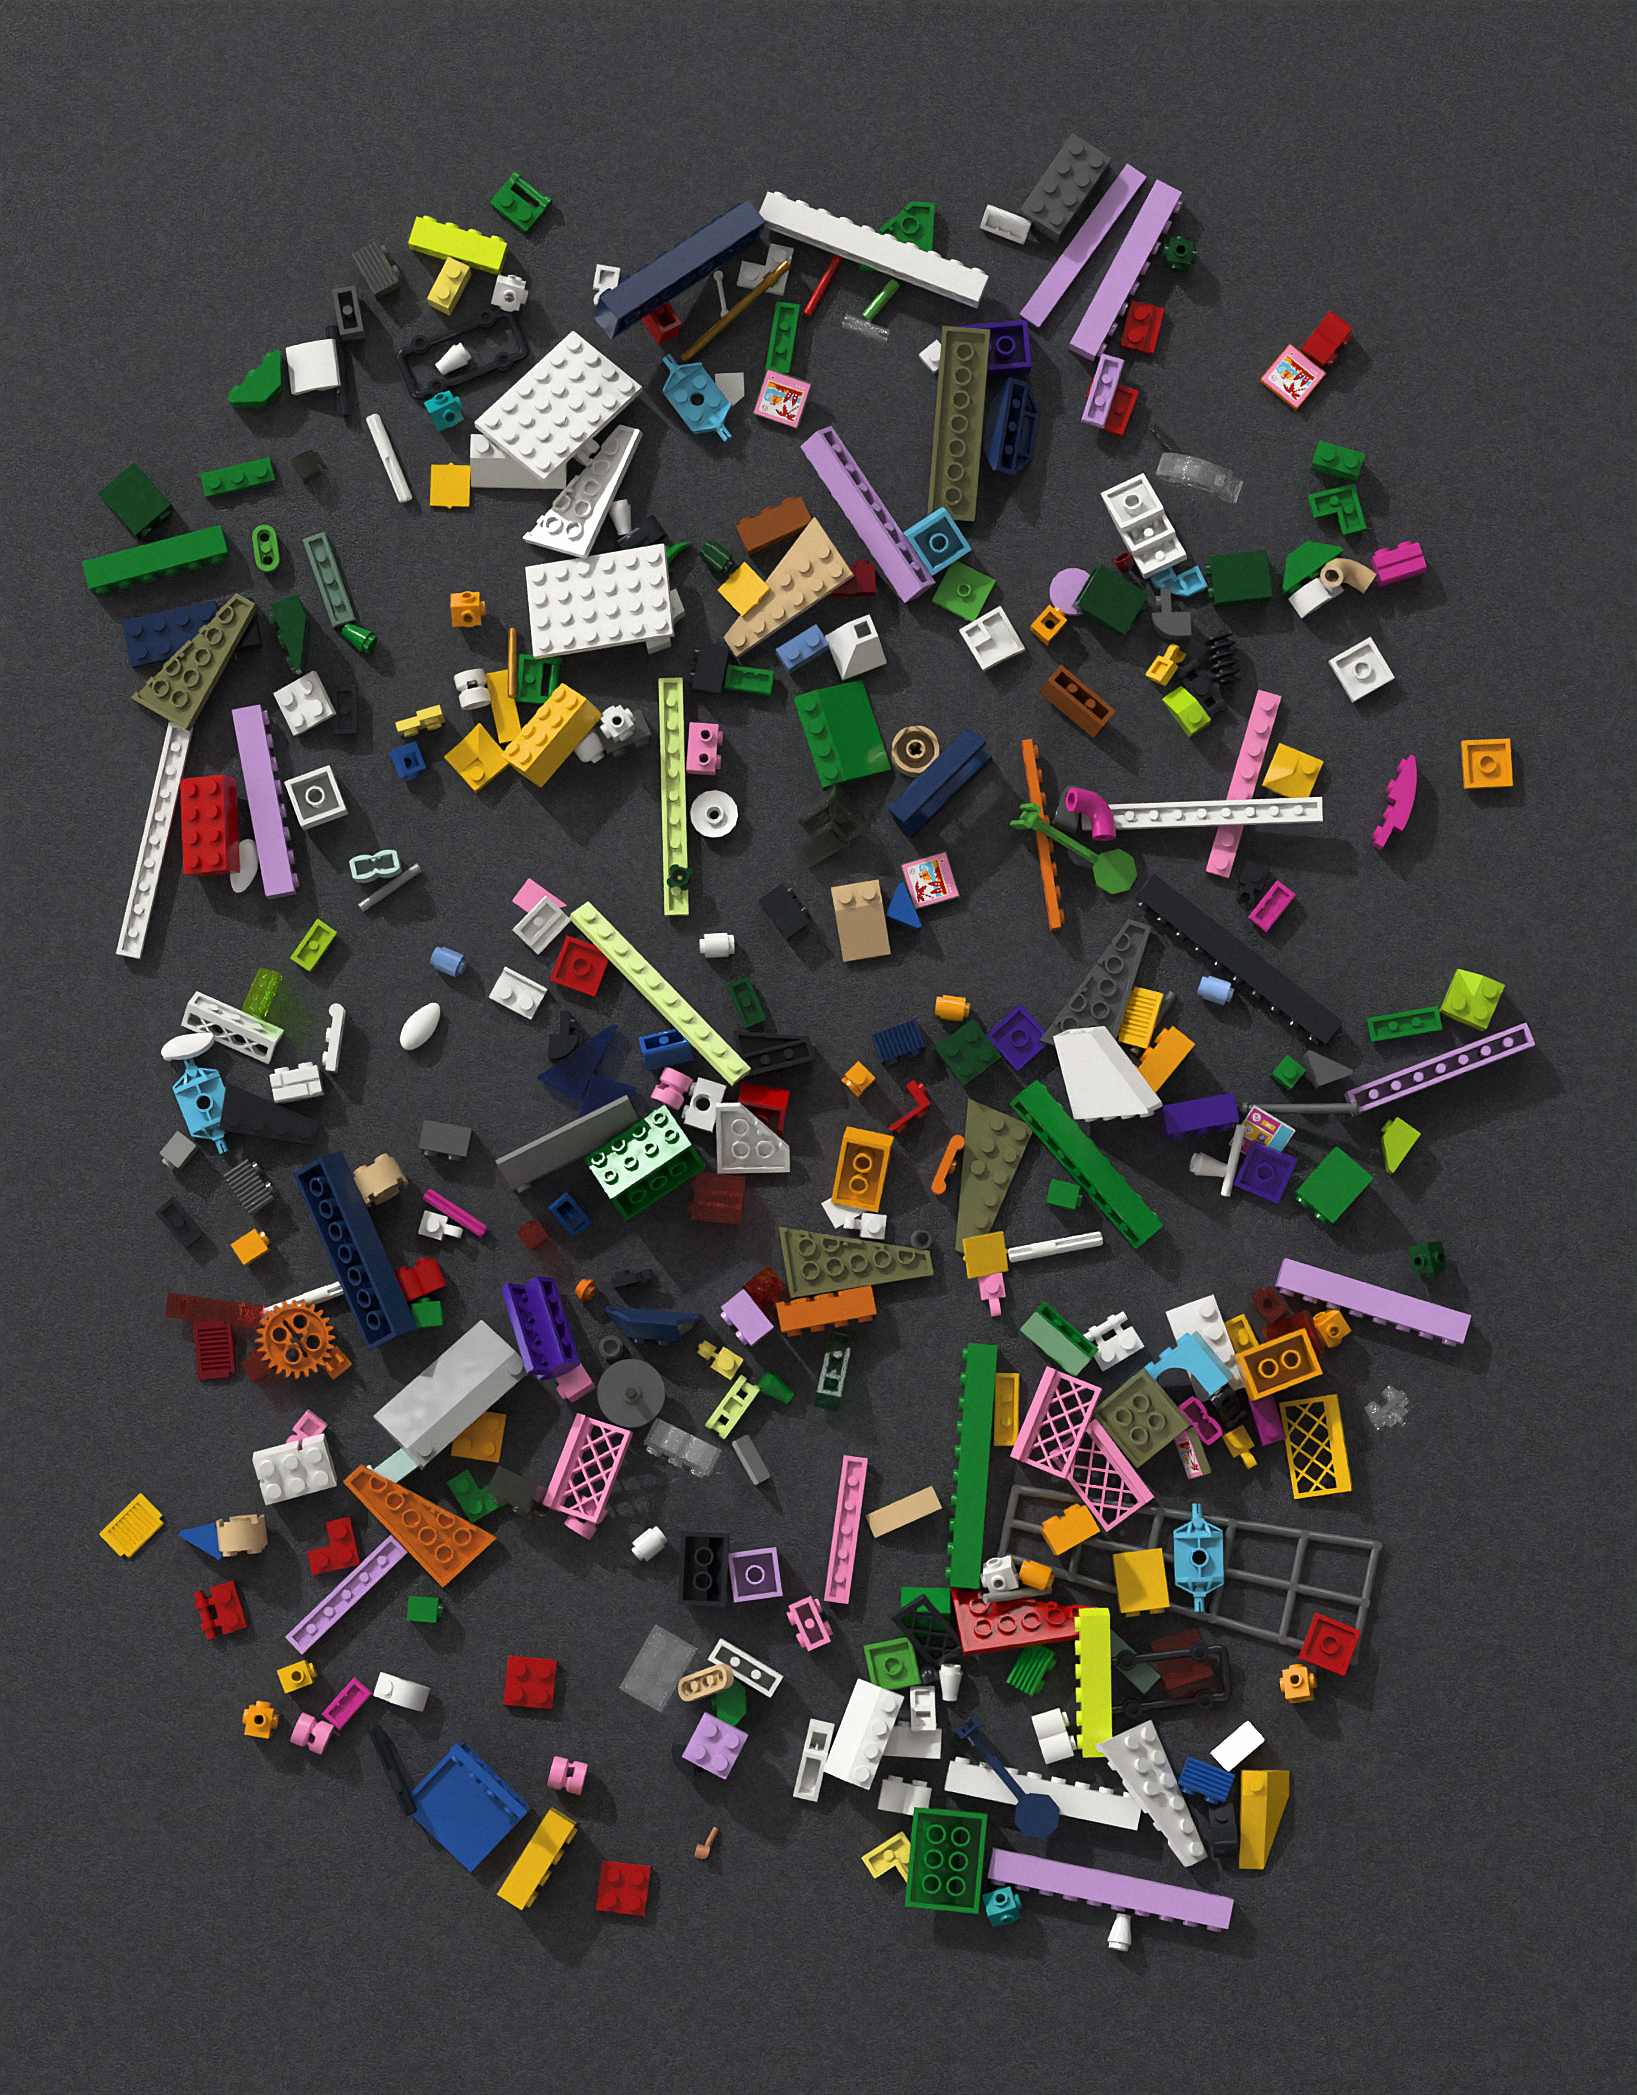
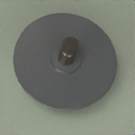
M626 1359L611 1365L603 1373L597 1387V1399L602 1412L613 1423L623 1427H639L653 1420L660 1412L665 1400V1387L660 1374L650 1364L641 1360Z

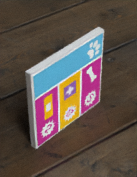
M1254 1105L1241 1124L1246 1126L1240 1152L1246 1155L1253 1140L1282 1152L1295 1129ZM1233 1138L1229 1143L1230 1146H1232Z

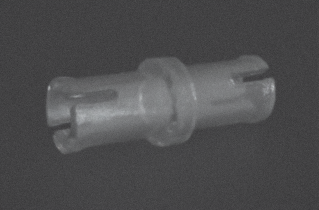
M846 313L844 320L853 324L843 321L841 328L861 334L860 337L862 338L866 336L886 344L887 337L879 335V333L889 336L890 329L875 325L869 319L865 321Z

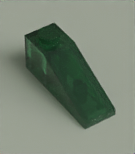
M830 1331L814 1407L838 1412L854 1336Z

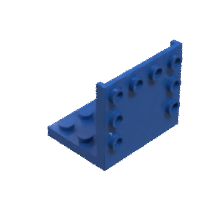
M463 1740L458 1741L443 1760L410 1793L417 1808V1812L412 1814V1816L470 1873L532 1808Z

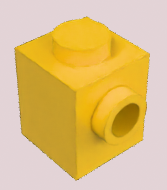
M307 1659L277 1670L285 1694L315 1683L314 1677H317L313 1663L308 1664Z

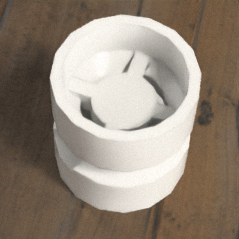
M483 669L468 670L454 676L456 688L458 691H461L459 700L462 710L480 708L492 702L489 689L484 687L487 680Z

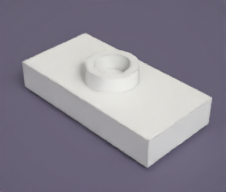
M988 205L980 228L1024 245L1032 221Z

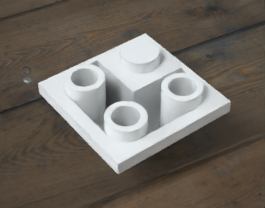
M870 615L846 623L825 636L842 681L887 664Z

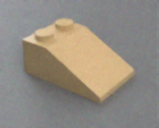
M879 880L831 887L843 962L890 955Z

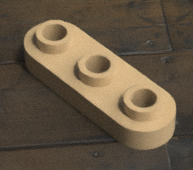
M720 1664L685 1676L678 1684L679 1696L684 1701H695L728 1689L734 1681L733 1670L727 1664Z

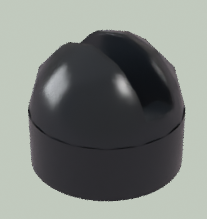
M930 1666L924 1667L919 1673L922 1686L940 1679L938 1672Z

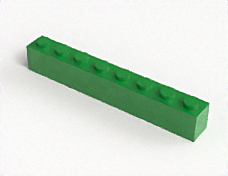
M1035 1080L1009 1103L1135 1249L1164 1226L1160 1222L1158 1215L1152 1212L1144 1203L1143 1198L1128 1185L1126 1178L1119 1175L1113 1168L1111 1161L1099 1152L1096 1144L1091 1139L1086 1137L1081 1131L1079 1124L1072 1120L1066 1114L1064 1107L1053 1099L1046 1086Z

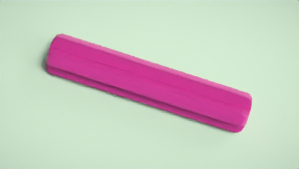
M432 1189L425 1193L423 1199L477 1236L482 1237L487 1231L488 1227Z

